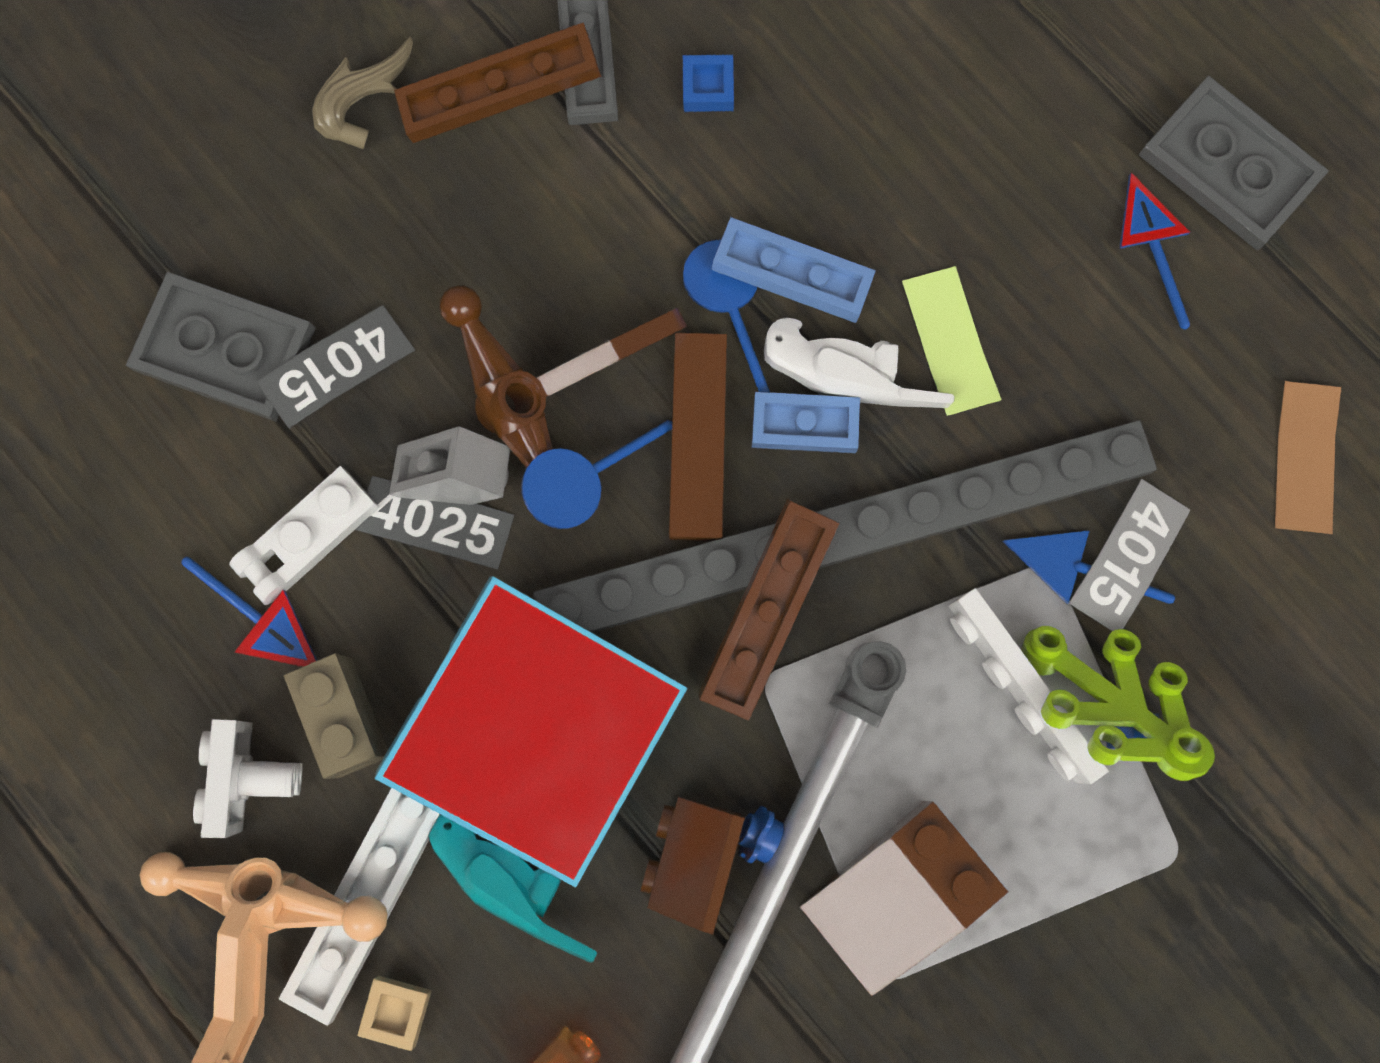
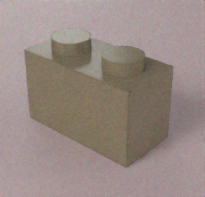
M335 653L283 675L323 779L342 778L383 760L388 749L352 658Z

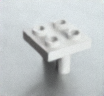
M212 719L211 731H203L199 747V763L201 766H208L206 788L197 790L193 808L194 823L202 824L201 838H227L243 832L245 802L249 796L293 797V795L300 794L302 763L253 761V757L250 755L253 725L251 722Z

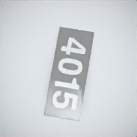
M1141 479L1099 556L1069 604L1111 631L1123 629L1147 591L1187 518L1190 509Z

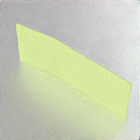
M956 266L903 280L904 289L937 390L940 393L954 395V402L948 408H944L947 416L1001 401L1002 399L983 353Z

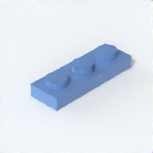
M730 217L711 269L854 323L857 322L876 271Z

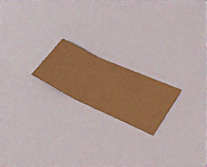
M1285 381L1278 434L1275 528L1333 534L1335 435L1341 387Z

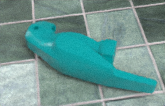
M440 814L429 836L432 849L474 904L547 944L585 961L593 962L597 955L595 950L546 925L538 917H543L561 883V879L540 868L534 870L524 859L492 842L478 840L474 832Z

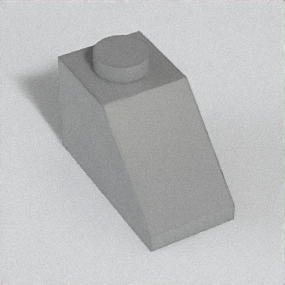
M460 426L398 445L389 494L399 498L467 505L502 498L509 477L507 467L510 449L502 443Z

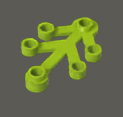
M1040 626L1027 633L1020 650L1039 675H1052L1059 671L1099 701L1080 702L1072 693L1058 689L1048 694L1041 708L1042 718L1054 728L1065 729L1071 725L1099 726L1094 731L1087 745L1088 752L1095 761L1103 765H1113L1119 761L1157 762L1160 769L1166 775L1181 781L1201 777L1209 771L1215 759L1214 749L1202 733L1190 727L1181 695L1188 682V678L1180 666L1170 662L1160 663L1156 666L1148 680L1149 689L1155 696L1159 697L1164 720L1162 721L1147 709L1135 664V658L1141 649V643L1132 632L1124 629L1112 631L1102 649L1104 657L1111 663L1116 686L1067 651L1065 637L1058 629L1051 626ZM1116 645L1124 647L1127 651L1119 649ZM1162 678L1170 680L1174 685L1166 683ZM1053 705L1063 707L1068 713L1059 712ZM1114 726L1133 727L1147 738H1127L1120 729ZM1100 741H1107L1113 745L1115 750L1106 748Z

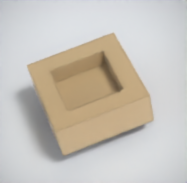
M377 976L373 979L357 1036L412 1051L418 1041L432 990Z

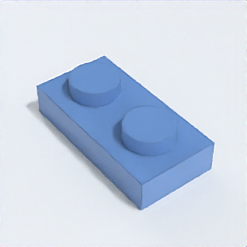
M755 392L752 448L856 453L859 439L860 397Z

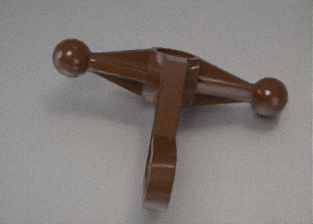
M465 285L452 286L443 293L439 304L441 316L448 324L461 329L477 395L475 411L478 420L484 428L492 433H496L498 438H501L526 468L538 455L553 449L544 412L546 397L687 327L679 309H673L536 378L530 373L524 372L522 367L520 368L479 320L482 303L474 289ZM505 394L513 400L515 412L507 405Z

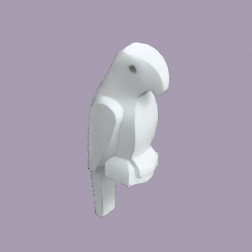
M793 318L778 319L767 332L764 346L765 361L772 368L790 376L820 395L860 397L861 403L899 407L948 408L954 402L953 394L907 389L894 384L898 363V345L889 344V342L881 340L870 348L859 342L840 338L807 341L799 332L802 322Z

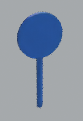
M721 240L703 243L690 253L685 262L683 270L685 289L692 300L701 307L714 312H729L758 391L770 393L739 309L753 298L757 287L711 270Z
M670 420L663 422L594 464H591L581 454L568 449H552L541 453L531 461L522 478V496L527 509L538 521L552 528L568 529L584 523L593 515L600 501L601 484L598 473L672 430L673 422Z

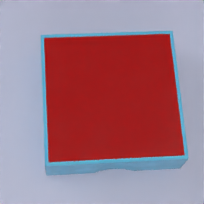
M491 576L452 640L449 652L423 696L415 703L378 766L375 779L576 887L685 694L687 687Z

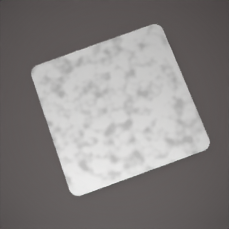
M1030 568L977 589L1019 648H1021L1029 631L1040 626H1051L1058 629L1064 635L1067 651L1103 676L1071 604H1066ZM963 595L779 668L770 674L765 685L766 698L799 779L803 784L838 710L828 703L845 670L847 657L862 644L882 641L892 644L901 652L905 659L907 671L904 682L895 691L879 727L876 728L867 724L819 826L837 872L842 871L923 801H933L1009 892L967 929L897 979L907 977L1170 866L1178 854L1176 837L1141 761H1119L1113 765H1105L1109 772L1092 784H1077L1073 779L1066 781L1056 771L1048 759L1047 754L1052 750L1040 733L1033 735L1026 729L1015 712V707L1019 704L1008 688L1005 687L1001 690L992 682L982 666V663L987 659L974 642L968 645L954 629L950 621L954 614L948 606ZM870 654L863 661L862 674L873 685L883 682L888 673L887 663L881 656ZM1059 671L1052 675H1039L1051 692L1058 689L1066 690L1072 693L1080 702H1099ZM1076 725L1087 742H1089L1096 728L1099 727L1095 725ZM1100 741L1107 748L1106 741Z

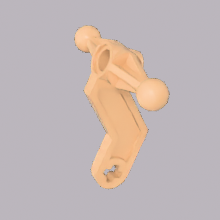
M159 852L144 862L139 874L141 885L145 891L155 896H167L180 889L225 916L217 933L213 1018L191 1063H243L264 1017L269 934L285 928L343 926L345 933L358 942H370L379 937L387 925L388 915L386 907L373 896H359L347 903L296 873L281 870L274 861L268 858H253L234 865L185 867L184 862L177 855L171 852ZM268 892L262 899L256 900L261 894Z

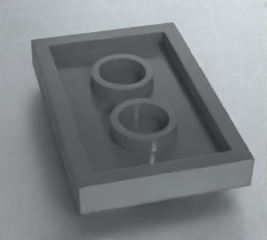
M1210 76L1199 85L1139 153L1141 158L1257 251L1267 243L1329 172V170Z
M167 272L126 366L137 373L276 422L279 414L256 381L307 349L316 328L309 321Z

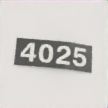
M372 476L367 493L378 504L379 508L355 530L494 569L499 568L514 514L479 504L467 505L395 497L389 494L390 480Z

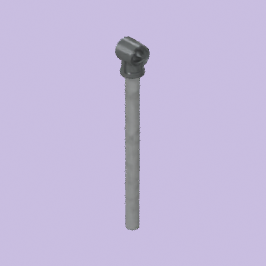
M882 641L862 644L855 648L847 657L845 670L828 703L838 710L786 817L780 844L773 857L764 864L670 1063H708L867 724L876 728L879 727L895 691L904 682L907 671L905 659L901 652L892 644ZM870 654L881 656L887 663V677L878 685L869 683L862 674L863 661Z

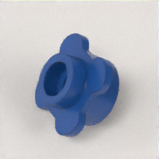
M763 806L758 808L755 815L750 813L746 816L738 841V845H740L738 855L745 858V861L750 864L755 859L767 863L775 854L784 831L783 822L775 819V814L769 810L767 811V808Z

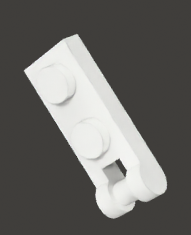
M339 466L255 543L238 552L232 558L229 565L240 578L247 577L255 585L254 594L264 605H268L275 601L282 590L287 591L371 516L379 506L350 473ZM276 554L284 565L272 573L264 563Z

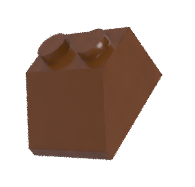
M678 796L675 807L665 804L656 837L666 839L661 860L649 859L640 890L641 892L651 894L647 908L700 931L713 934L745 819L743 815L682 796Z

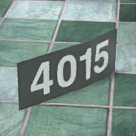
M382 305L305 349L256 381V383L288 428H291L331 400L414 352L415 349Z

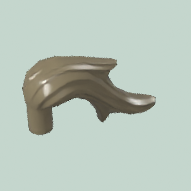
M408 37L400 48L387 59L365 69L351 70L349 60L345 57L315 98L312 107L314 128L325 138L338 140L364 149L369 130L345 122L346 112L351 105L367 95L381 92L395 94L394 90L397 88L392 82L401 73L409 60L413 45L412 38Z

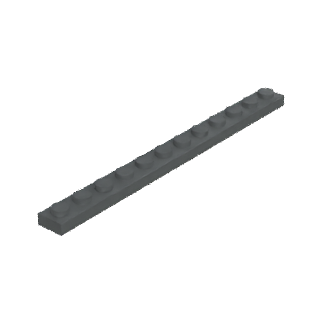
M1139 420L818 511L817 513L840 523L819 568L1151 474L1157 470L1141 421ZM776 523L533 592L535 601L587 631L594 633L745 590Z

